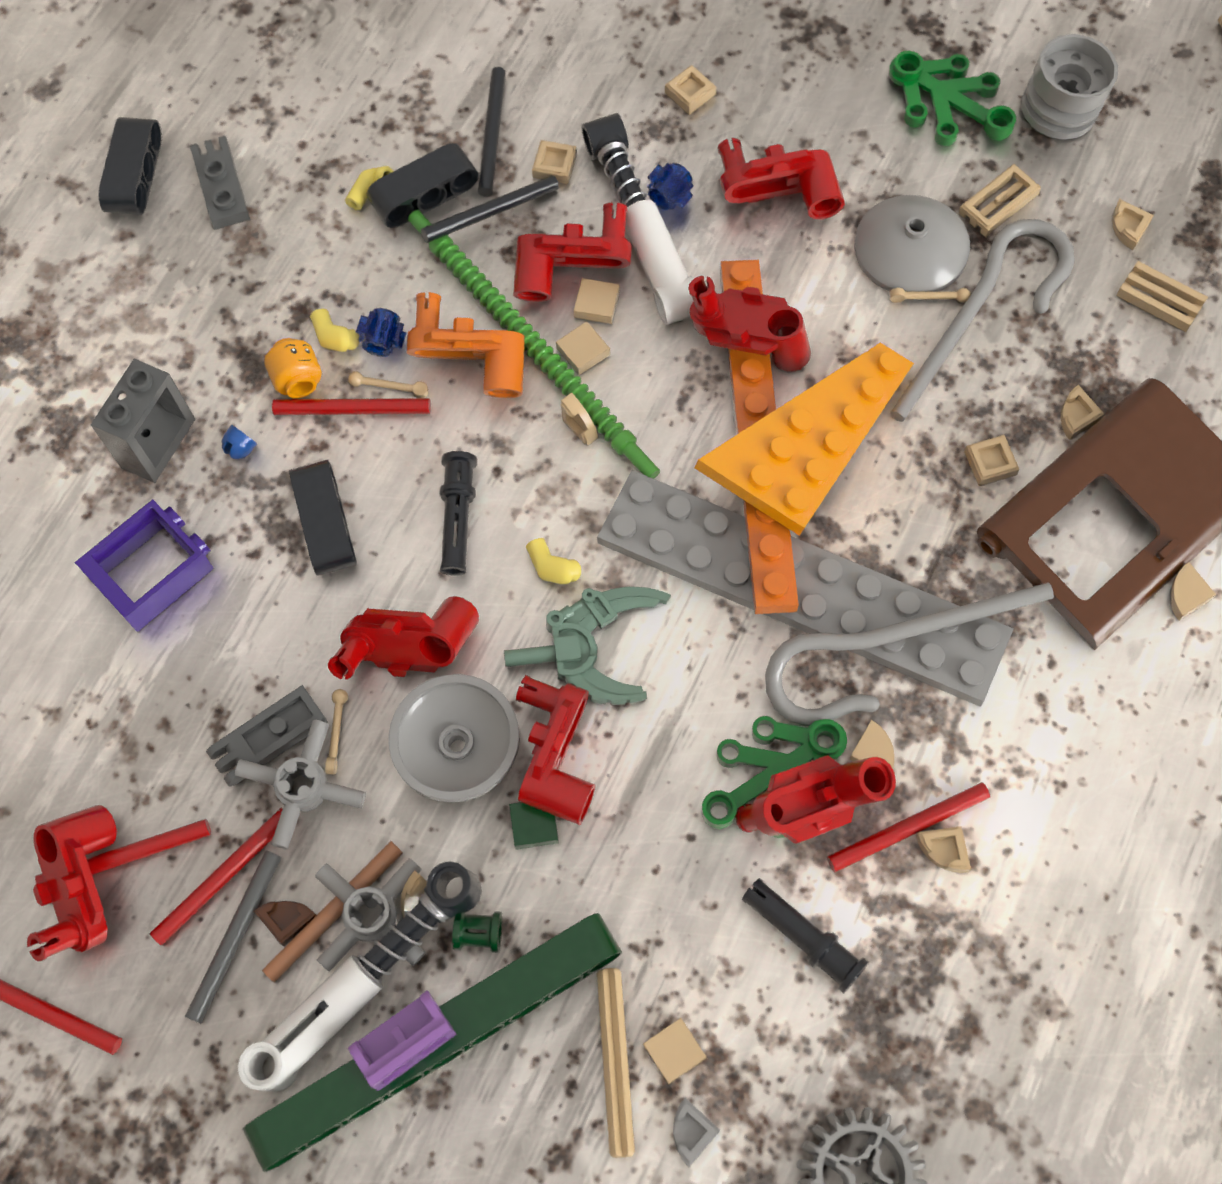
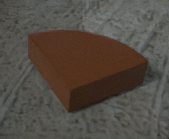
M294 901L268 902L254 910L255 914L282 946L287 945L316 916V913L309 907Z

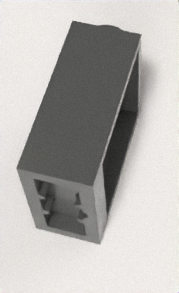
M134 358L94 418L91 426L122 469L156 483L194 423L195 417L169 373ZM120 394H126L124 399H118Z

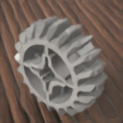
M852 1107L844 1109V1125H841L834 1113L827 1115L826 1120L831 1132L828 1133L823 1127L816 1124L811 1131L821 1141L819 1145L810 1141H804L801 1145L805 1152L813 1155L812 1161L798 1160L796 1165L800 1170L811 1171V1179H802L797 1184H824L823 1164L830 1166L832 1170L840 1174L844 1184H855L856 1176L845 1166L854 1164L857 1167L861 1165V1161L868 1159L866 1163L868 1164L867 1173L873 1177L872 1180L880 1184H895L893 1180L882 1173L879 1166L882 1152L880 1149L884 1144L891 1151L897 1163L899 1184H927V1181L923 1179H913L912 1170H921L926 1167L925 1160L919 1159L910 1162L908 1153L919 1148L918 1142L914 1140L903 1146L899 1139L905 1135L907 1128L901 1124L890 1133L887 1128L891 1122V1115L888 1113L880 1116L877 1125L873 1124V1111L869 1107L863 1109L861 1122H857ZM851 1133L870 1135L866 1145L863 1146L859 1155L854 1158L837 1154L830 1150L832 1144L843 1135Z

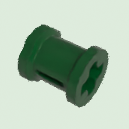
M494 911L492 916L465 913L455 915L452 933L453 950L461 951L463 946L490 948L493 953H499L502 939V912ZM469 929H483L487 933L469 932Z

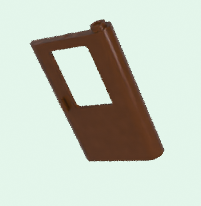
M1148 378L977 529L978 546L991 558H1007L1032 586L1050 583L1054 598L1047 601L1096 650L1177 575L1184 565L1192 561L1222 533V440L1168 386L1157 379ZM1103 476L1156 528L1157 535L1088 600H1082L1030 548L1028 541L1036 531L1093 480Z

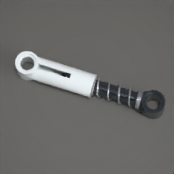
M615 113L582 124L583 140L592 160H599L605 166L604 172L611 178V188L617 191V201L628 207L625 228L652 287L657 310L663 323L669 325L691 317L689 311L693 298L688 288L694 278L688 276L655 202L645 200L647 193L641 191L639 187L641 180L635 178L633 173L635 166L630 165L627 160L629 157L627 152L629 143L620 115Z
M451 861L440 863L434 867L428 875L426 887L424 888L425 892L419 897V903L410 912L405 911L406 916L395 927L389 925L390 931L379 942L374 940L375 946L366 955H359V958L351 955L262 1042L253 1043L244 1050L238 1063V1073L242 1082L250 1089L271 1092L282 1091L291 1086L297 1077L298 1070L383 989L381 977L384 974H392V966L396 962L406 960L407 952L414 945H421L422 937L430 930H437V923L445 922V919L448 918L452 919L456 914L466 913L477 905L482 893L481 882L477 875L459 863ZM461 877L463 882L461 892L456 897L448 899L446 895L448 883L454 878ZM272 1055L275 1061V1068L272 1075L266 1079L262 1067L266 1058Z

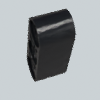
M119 117L116 120L99 185V204L103 212L143 215L145 212L162 141L161 127L158 120Z
M449 143L375 181L367 191V198L384 224L389 228H397L409 222L408 218L413 211L419 210L422 214H425L470 190L477 183L479 173L462 148L456 143Z
M329 459L289 470L304 537L315 574L319 576L357 565L336 479Z

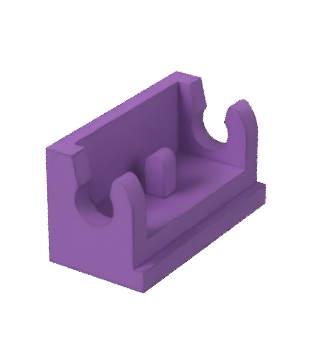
M427 990L418 999L362 1039L351 1044L348 1050L370 1087L379 1091L457 1034Z

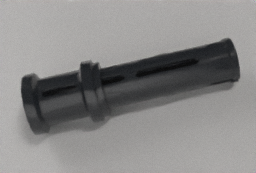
M464 451L447 452L441 458V463L445 467L444 485L440 487L439 494L442 501L445 502L440 572L451 576H459L466 573L469 503H472L476 497V490L472 486L473 469L476 468L478 459L474 454ZM457 473H460V480H457ZM455 521L457 522L456 547L453 546Z
M758 878L752 884L754 888H749L746 891L742 901L748 903L807 953L806 959L809 961L808 964L813 968L820 967L839 984L838 989L844 994L861 975L869 962L865 958H856L838 942L839 937L834 932L830 933L827 931L824 934L768 887L762 879Z

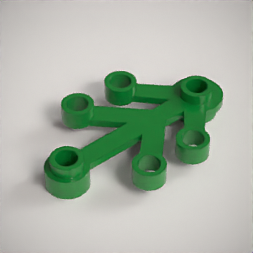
M903 51L890 63L889 76L891 80L903 86L907 104L904 121L908 126L919 128L926 122L928 108L925 104L921 103L919 87L931 94L937 120L934 138L941 146L953 145L959 132L958 125L953 122L950 105L984 125L987 136L996 141L1003 140L1011 135L1016 123V114L1011 108L1004 105L987 109L962 94L977 92L983 98H992L997 94L1000 86L999 76L992 72H985L975 77H966L970 62L964 55L955 54L950 58L923 61V58L918 53ZM953 66H960V67H962V68H961V69H957V68H954ZM946 73L950 79L938 80L931 75ZM985 83L991 84L992 87H987V86H985L984 84H985ZM911 113H918L921 116H913ZM948 131L951 135H945L942 132Z
M769 716L757 718L752 726L753 739L762 745L770 744L775 739L801 745L789 754L743 746L734 739L723 740L717 748V760L722 766L733 768L740 763L766 769L730 793L722 790L709 793L702 803V817L704 821L713 828H726L733 823L737 810L741 806H744L768 789L771 775L827 755L834 760L838 759L844 753L847 746V735L843 727L830 719L816 720L806 728L779 723ZM762 724H766L772 728L773 733L769 736H762L758 733L757 728ZM823 735L831 738L833 745L828 748L821 747L817 742V738ZM727 747H732L737 751L738 756L728 760L723 757L722 751ZM716 805H721L726 808L727 815L721 819L715 818L711 814V809ZM781 834V835H774L773 837H775V838H784L785 836H783V835Z

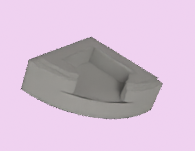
M684 1098L675 1115L673 1135L675 1146L681 1159L690 1167L720 1130L692 1103Z

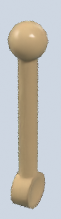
M894 288L890 290V301L899 303L905 299H956L959 303H966L971 293L967 288H960L957 292H905L902 288Z
M357 371L350 373L348 376L349 383L354 387L364 384L412 392L416 398H425L428 395V386L422 381L411 385L364 377Z
M336 689L332 694V701L335 703L329 755L325 765L326 774L336 775L337 752L343 705L348 700V694L343 689Z

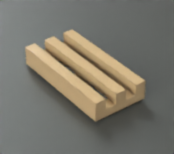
M1013 164L962 204L958 214L963 218L968 216L970 218L969 223L974 228L976 226L981 227L980 233L987 237L1038 196L1041 186ZM1016 178L1018 180L980 212L976 209L1012 179ZM1027 187L1026 190H1024L1021 194L1014 198L1010 203H1008L990 219H987L992 213H994L997 209H999L1002 205H1004L1022 189Z
M1137 261L1116 295L1184 332H1187L1208 298L1206 295L1140 261ZM1132 285H1133L1134 287H1136V288H1138V289H1140V290H1142V291H1144V292H1146V293L1152 295L1153 297L1151 298V297H1149L1148 295H1146V294H1144V293H1142V292H1140V291H1138V290L1132 288ZM1166 304H1169V305H1171V306H1173V307H1175V308H1177V309L1183 311L1184 313H1186V314H1188V315L1186 316V315H1184V314H1182V313H1180V312L1174 310L1173 308L1167 306Z

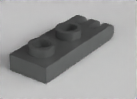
M226 135L218 137L221 148L219 150H215L211 139L204 141L207 151L205 154L201 153L197 143L190 145L214 230L251 220Z
M302 684L211 745L206 752L211 760L217 759L228 752L227 755L215 763L220 773H224L237 766L240 759L266 765L306 738L313 720H320L326 723L328 721ZM235 769L224 776V780L229 787L245 779L235 776Z

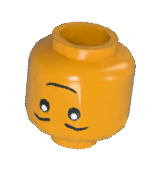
M281 339L273 345L265 356L264 365L276 392L296 399L303 398L311 394L321 380L322 370L312 346L304 340Z

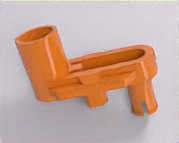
M425 292L416 294V327L407 333V354L429 359L485 360L483 393L485 395L497 398L522 396L525 342L523 334L506 330H473L474 319L460 317L454 319L453 329H439L441 296L429 292L428 300V298H425Z

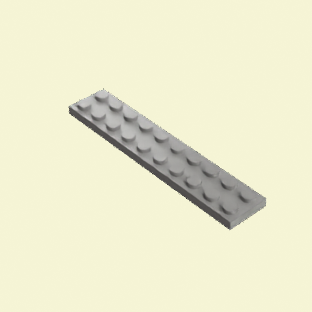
M632 470L597 536L598 544L754 610L745 517ZM791 536L799 604L798 610L792 613L764 615L809 634H849L886 627L959 606ZM984 617L888 644L849 651L981 707L1014 628Z

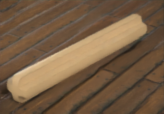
M605 968L597 972L609 1153L613 1158H624L633 1156L635 1147L622 977L620 969Z

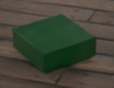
M522 802L509 804L516 850L559 843L555 815Z

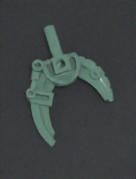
M621 587L604 592L587 588L583 590L582 598L569 607L567 605L560 611L553 610L547 614L546 629L552 633L553 645L504 650L505 667L555 662L558 680L588 690V698L591 699V702L604 705L606 703H610V705H625L628 702L632 704L646 700L647 692L643 691L642 686L615 681L593 667L597 661L598 647L591 632L597 626L602 629L616 620L618 617L617 613L635 608H655L659 603L667 604L671 594L646 587Z

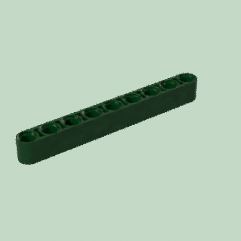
M595 913L584 918L439 1006L457 1035L378 1091L370 1087L357 1063L352 1059L245 1125L243 1131L263 1172L271 1171L288 1162L618 958L622 954V950L601 915Z

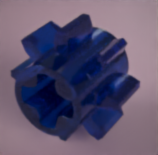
M666 163L664 167L658 164L647 177L651 181L647 186L649 189L648 196L651 201L655 202L657 207L663 210H669L670 208L674 210L676 206L683 209L693 197V194L690 192L694 187L691 184L693 182L692 176L684 166L678 163Z
M376 308L370 311L368 317L361 315L356 333L360 335L358 341L362 342V348L369 354L378 357L389 356L394 348L401 350L407 333L403 331L404 324L400 323L399 315L385 308Z

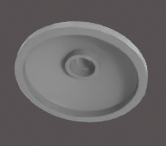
M901 195L876 204L864 215L857 228L854 247L859 266L866 276L887 291L894 288H902L905 292H939L955 282L963 272L969 257L970 239L960 217L945 204L925 196ZM911 229H917V230H920V232H915V231H913V230H911Z
M462 674L439 676L413 689L396 709L389 730V751L399 775L419 794L442 802L467 801L489 792L508 774L516 759L519 747V726L515 712L507 698L492 684L480 678ZM456 740L465 742V747L459 752H454L450 749L451 744Z

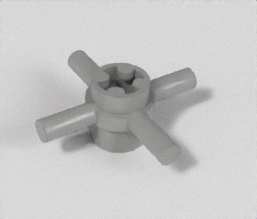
M313 720L301 757L285 761L280 765L279 769L242 759L237 763L235 776L273 785L276 796L284 805L271 843L275 847L288 849L300 811L307 812L316 809L322 804L324 799L360 809L364 804L366 792L329 783L324 770L317 763L329 724L326 722ZM303 775V777L314 779L310 788L303 785L299 787L298 794L291 793L292 786L295 783L294 779L297 776Z
M409 858L381 889L368 886L356 890L327 863L319 869L315 877L344 903L342 918L346 927L317 959L327 971L330 972L358 940L364 942L381 940L390 931L389 925L396 926L397 910L394 900L401 894L406 881L414 870L417 873H420L422 870L412 859ZM364 904L368 908H375L377 905H380L384 910L378 919L373 922L374 926L371 925L365 928L362 924L363 915L359 912L360 907ZM414 945L407 952L406 960L414 966L423 957L425 952L418 945Z

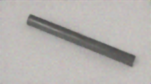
M267 850L265 851L185 1015L186 1018L200 1024L202 1023L255 914L254 910L258 908L282 858L279 855Z

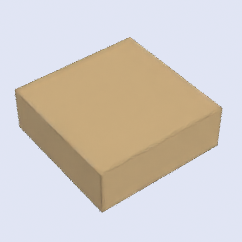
M691 65L665 84V94L690 115L716 95V86Z
M541 140L532 167V177L544 179L553 175L558 183L569 184L577 157V146Z
M582 278L574 307V318L612 324L620 293V284Z
M587 321L556 341V349L578 375H581L610 355L609 346Z
M1005 435L967 445L964 451L978 486L1017 476L1020 470Z
M682 1018L643 1043L644 1048L668 1085L707 1059Z

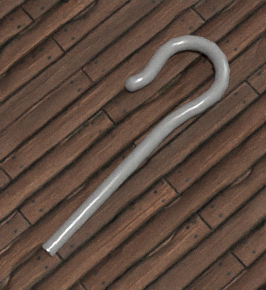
M1021 219L1006 225L996 234L979 283L890 412L895 420L900 422L905 420L995 286L1002 268L1003 256L1008 243L1018 236L1035 234L1044 237L1058 251L1059 261L1057 267L1039 285L1034 296L1033 308L1035 312L1042 314L1048 310L1051 295L1069 277L1075 262L1073 245L1063 231L1055 225L1039 219Z
M1045 583L860 633L799 634L783 642L770 657L765 672L766 693L775 710L788 721L803 726H810L814 721L821 719L835 720L855 711L874 712L879 708V700L875 696L865 694L849 695L818 709H805L796 706L787 698L782 687V674L785 665L794 655L802 651L867 649L1054 598L1053 589L1050 583Z

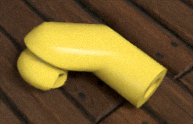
M381 166L362 171L346 196L345 203L354 210H361L368 199L367 191L375 181L394 170L388 166Z
M317 309L311 313V321L318 341L323 348L345 352L347 350H355L358 347L360 337L357 331L347 329L344 326L333 325L327 309Z
M537 538L526 545L535 570L543 581L569 584L580 578L582 570L579 562L575 559L568 560L567 558L552 556L545 539Z

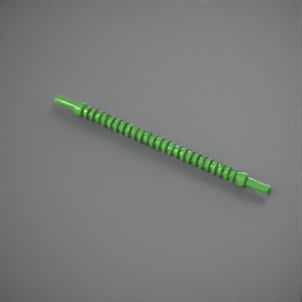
M419 210L413 211L408 218L409 222L420 234L422 228L431 225V222ZM448 235L429 242V250L436 257H440V262L446 264L449 271H453L454 277L460 278V283L466 285L468 292H473L475 299H480V305L486 307V311L489 314H493L495 321H500V327L507 328L506 331L519 332L525 336L524 351L527 350V356L534 358V364L541 365V371L548 373L549 380H555V386L562 388L563 395L567 396L571 392L575 395L589 414L594 425H598L597 432L599 434L605 433V441H612L611 447L619 455H625L643 475L655 479L659 475L660 469L636 444L637 438L629 430H624L622 422L616 423L617 416L614 414L609 415L610 409L602 407V400H595L596 395L593 391L588 392V385L581 384L582 381L579 376L574 377V370L567 369V363L560 361L559 354H553V348L546 346L547 342L545 339H539L540 334L537 331H533L531 324H526V319L523 316H519L517 309H512V303L506 302L504 295H499V290L496 287H492V282L486 280V276L483 273H479V268L472 266V260L466 259L464 252H459V246L453 244V240Z

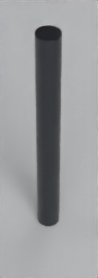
M494 67L491 70L478 194L484 197L491 196L493 193L506 75L505 69L501 67Z
M549 176L421 229L422 237L426 243H429L558 190V181L555 176Z

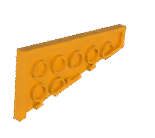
M880 342L698 459L694 468L800 536L914 363Z

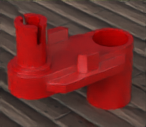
M731 138L733 149H730L728 139L723 140L718 145L717 149L725 170L721 175L720 182L725 199L728 202L752 203L802 193L808 215L817 220L836 215L845 205L830 154L826 150L804 149L785 153L784 147L781 144H775L765 149V158L750 160L746 163L741 148V141L738 138Z
M613 202L603 205L601 237L583 236V226L573 223L564 225L563 235H520L517 238L513 296L520 300L531 302L550 300L553 266L620 269L630 266L632 244L625 238L628 207L622 203H617L616 218L613 219Z
M704 276L696 277L690 282L688 289L693 298L689 311L695 330L699 334L706 336L710 345L765 356L771 353L775 366L785 372H794L807 365L811 357V350L802 314L797 309L788 306L785 298L760 294L759 288L748 286L743 290L729 288L718 294L715 292L714 282L710 277L706 278L707 286Z
M457 596L445 599L432 618L424 612L367 608L363 615L353 617L343 629L340 635L342 646L330 658L328 668L335 677L342 679L344 676L345 680L353 676L362 661H372L378 668L388 669V672L394 677H405L409 671L435 673L439 667H446L453 662L479 622L478 611L471 602Z
M525 675L521 681L524 687L519 686L516 701L549 712L550 719L547 725L536 721L529 734L528 742L535 744L531 753L534 756L521 784L518 801L581 825L591 805L596 785L562 772L559 768L562 765L585 710L589 691L569 683L558 689Z
M823 756L771 775L767 791L757 796L753 804H746L745 807L741 806L737 810L736 823L742 831L747 833L760 830L763 834L769 836L782 834L794 844L801 843L851 823L855 807L885 801L891 797L896 785L895 772L891 765L880 757H870L841 765L830 756Z
M95 805L40 824L35 828L33 842L45 882L35 885L33 892L39 905L53 904L59 922L56 925L28 935V947L46 942L45 945L29 951L36 961L41 962L47 959V957L68 948H72L77 952H84L106 941L108 928L103 913L104 909L85 856L111 846L116 840L117 829L115 821L108 809L102 805Z

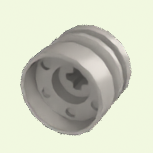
M1069 34L1058 36L1048 42L1038 58L1033 75L1022 95L1021 109L1026 121L1036 131L1048 137L1063 140L1078 138L1090 131L1118 78V64L1113 53L1103 43L1089 36Z

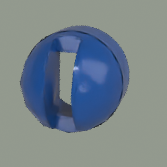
M233 425L228 428L221 440L224 453L230 454L232 459L247 457L257 445L254 440Z

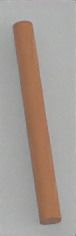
M390 841L349 884L356 890L370 887L403 852ZM335 896L262 969L263 973L275 983L342 915L344 903Z

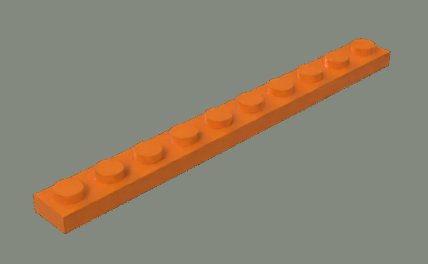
M759 260L721 261L720 277L722 292L729 288L743 290L748 286L759 288L760 294H763ZM728 349L736 435L776 410L770 353L765 356ZM743 500L755 614L797 612L799 604L790 530Z

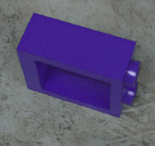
M153 499L74 562L137 632L214 569L206 557L211 550L196 533L188 537L181 529L186 524L170 506L163 510ZM164 529L189 558L134 603L108 573L160 530Z

